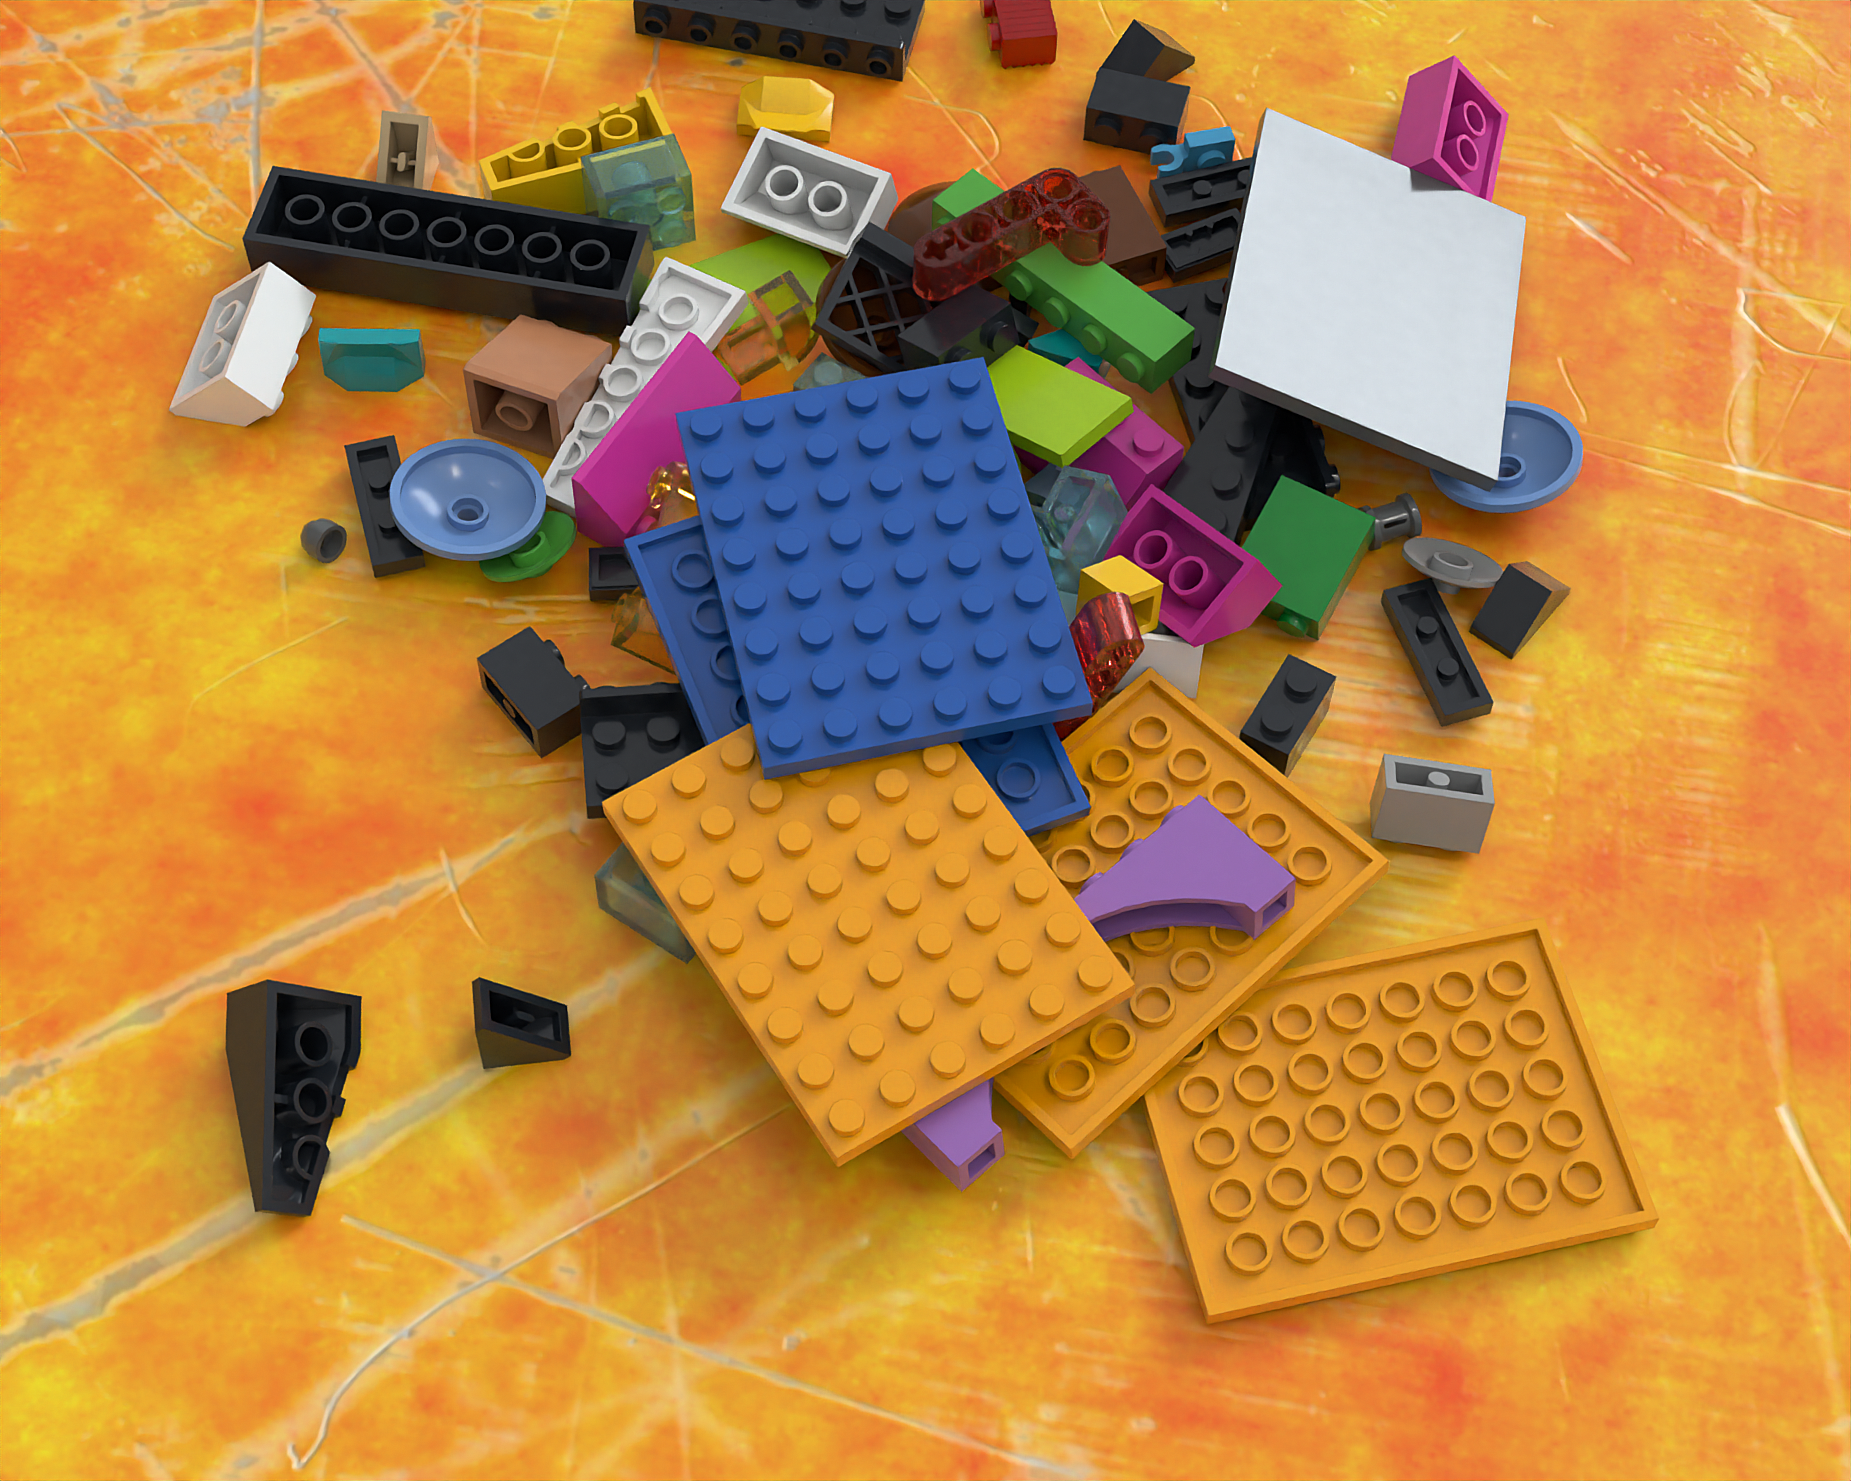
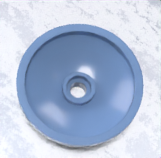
M1506 401L1498 481L1490 492L1429 468L1433 482L1440 491L1461 505L1488 513L1522 512L1554 500L1574 483L1583 463V445L1576 428L1560 413L1535 403Z
M452 439L426 446L412 454L400 465L390 486V510L399 530L407 539L421 549L453 560H487L503 556L518 549L535 535L545 516L546 490L543 480L535 467L514 450L486 440Z

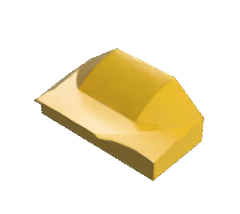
M763 76L741 87L736 124L737 135L756 136L762 126L795 139L830 142L834 114V94L811 79Z

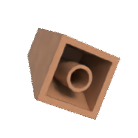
M520 314L472 357L463 368L473 433L554 459L566 436L573 430L574 421L584 403L591 401L600 385L598 377L605 364L611 365L613 361L611 344L593 335H583L558 327L550 321L537 320Z

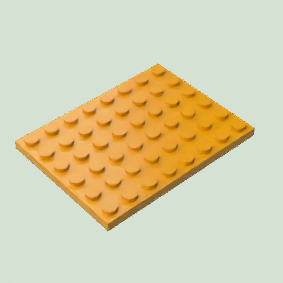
M1151 667L1061 742L1091 806L1089 815L1028 837L1074 899L1079 895L1081 887L1091 876L1099 872L1103 874L1119 862L1122 853L1132 842L1137 839L1145 840L1160 827L1164 817L1173 808L1179 805L1185 807L1200 794L1296 878L1294 906L1255 940L1244 931L1218 928L1216 926H1168L1132 932L1105 942L1136 984L1134 995L995 1075L993 1082L994 1089L1071 1159L1076 1157L1388 872L1389 860Z
M749 723L602 801L604 814L837 1168L1133 996L1135 993L1136 984L958 741L764 780L751 724Z
M1544 917L1279 970L1140 1097L1206 1325L1651 1229L1655 1227L1659 1220Z

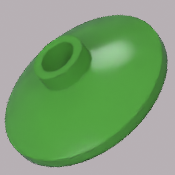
M556 511L545 512L541 526L528 542L503 556L479 560L480 568L488 579L495 582H513L528 577L536 578L542 576L570 549L576 538V526L572 518L565 513Z

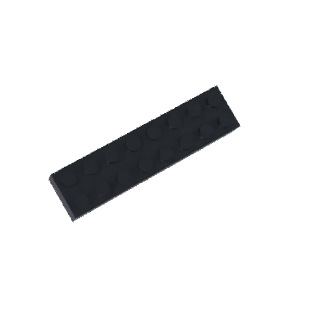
M272 166L242 238L252 272L270 261L303 286L513 320L522 314L537 320L550 321L558 327L621 337L626 326H632L640 310L639 302L646 291L654 267L650 225Z

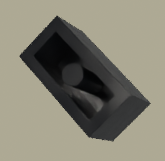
M1099 67L1086 107L1083 140L1148 155L1151 154V148L1156 145H1177L1180 142L1187 120L1191 87Z
M968 283L897 336L906 371L984 357L988 367L1020 343L1011 303L972 283Z
M529 626L477 658L482 688L541 759L581 734L579 691L591 688L581 675L573 677L564 667L563 656L551 640L547 639L543 642Z
M1288 654L1240 731L1239 739L1288 778L1329 710L1336 676Z

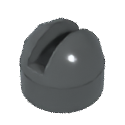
M320 518L304 525L300 534L301 546L311 557L322 563H330L337 559L344 550L347 533L337 523L329 519Z

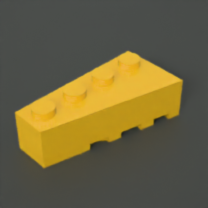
M651 87L635 93V102L621 108L614 102L598 109L599 117L579 126L572 120L558 126L557 131L551 138L541 141L532 137L479 160L484 197L487 200L575 214H585L649 197H657L662 194L682 190L678 144Z

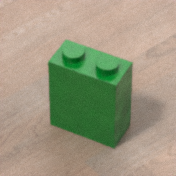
M1281 475L1242 546V549L1257 558L1282 584L1280 590L1260 614L1277 621V626L1289 635L1297 638H1304L1307 635L1319 640L1374 539L1376 517Z

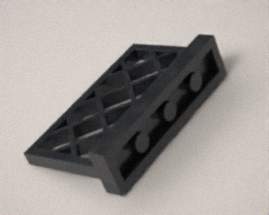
M869 221L853 240L846 254L847 258L810 329L886 374L904 372L906 368L901 365V363H904L902 354L888 357L878 351L873 335L894 330L899 344L897 336L905 330L904 327L913 325L932 311V308H936L971 282ZM857 263L874 273L879 289L858 293L852 276ZM845 288L848 296L840 297ZM906 292L915 297L921 314L901 319L893 295ZM883 298L890 322L870 326L862 302ZM851 305L859 329L844 331L829 322L828 319L833 309ZM1012 307L1020 342L1017 345L1024 348L1028 340L1033 338L1039 323Z

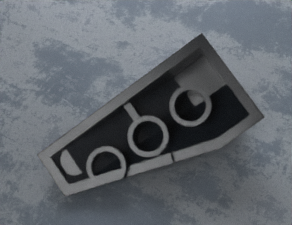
M268 979L227 993L225 1049L255 1212L296 1217L311 1216L330 1154L326 1143L332 1123L335 1118L342 1115L346 1099L341 1097L348 1071L356 1069L361 1052L362 996Z

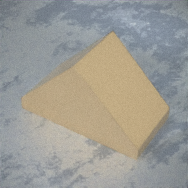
M382 111L376 182L431 190L439 165L431 116Z

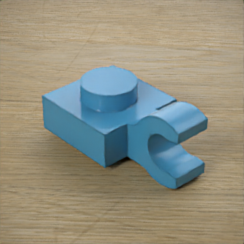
M1230 126L1185 133L1183 144H1160L1152 147L1150 163L1151 165L1167 164L1158 166V179L1232 162L1235 137Z

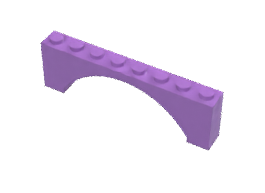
M1199 794L1185 807L1179 805L1173 808L1164 817L1160 827L1145 840L1137 839L1132 842L1122 853L1119 862L1104 874L1099 872L1091 876L1081 887L1079 895L1073 900L1104 942L1132 932L1168 926H1216L1218 928L1244 931L1255 940L1294 906L1296 878ZM994 1077L901 1130L961 1192L1005 1155L1002 1129L992 1121Z

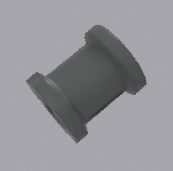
M1407 492L1397 495L1395 502L1373 509L1368 505L1357 508L1376 517L1374 539L1368 548L1370 551L1380 549L1382 542L1404 535L1414 538L1420 536L1422 532L1419 509L1412 496Z

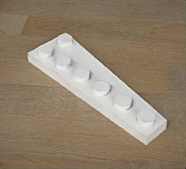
M665 257L639 302L641 310L632 326H626L619 339L620 348L611 365L605 364L599 375L600 385L591 401L584 403L574 421L573 430L566 436L543 478L546 490V505L576 518L571 481L573 475L688 331L697 335L712 353L749 304L746 291L671 258Z

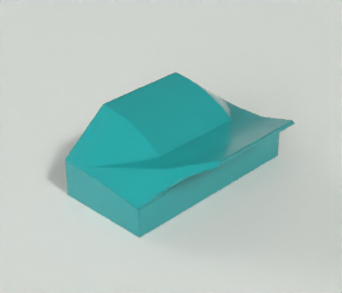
M319 329L318 342L324 374L347 391L398 392L424 377L426 360L420 329Z

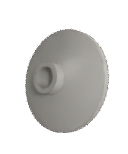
M1413 538L1407 540L1403 545L1402 555L1405 560L1419 572L1432 578L1437 590L1443 593L1458 594L1460 588L1479 589L1494 587L1503 574L1500 565L1490 557L1458 543L1436 538Z

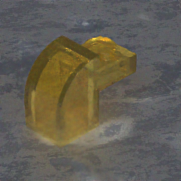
M791 270L747 294L756 317L725 334L716 346L718 353L726 365L730 367L741 386L779 363H782L788 372L807 357L818 341L820 334L810 329L816 318V307Z

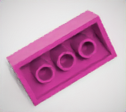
M688 331L571 478L577 530L604 547H624V539L657 529L659 527V520L668 509L675 510L684 499L690 478L676 426L675 413L741 401V387L697 335Z

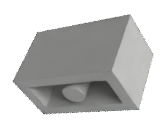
M1384 754L1369 803L1372 838L1388 840L1393 843H1410L1437 847L1447 851H1464L1479 854L1495 805L1491 770Z

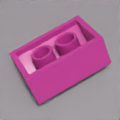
M1454 55L1409 76L1391 160L1492 202L1509 114Z
M1079 357L1065 366L1072 371L1118 391ZM1134 404V412L1065 469H1062L1064 473L1093 484L1096 499L1102 501L1105 508L1104 517L1096 529L1106 538L1151 484L1163 491L1183 458L1184 446ZM1013 446L1020 462L1034 475L1050 463L1018 446Z
M1153 484L1147 488L1085 564L1089 567L1122 555L1163 583L1158 621L1194 648L1248 628L1282 587V584L1257 558Z

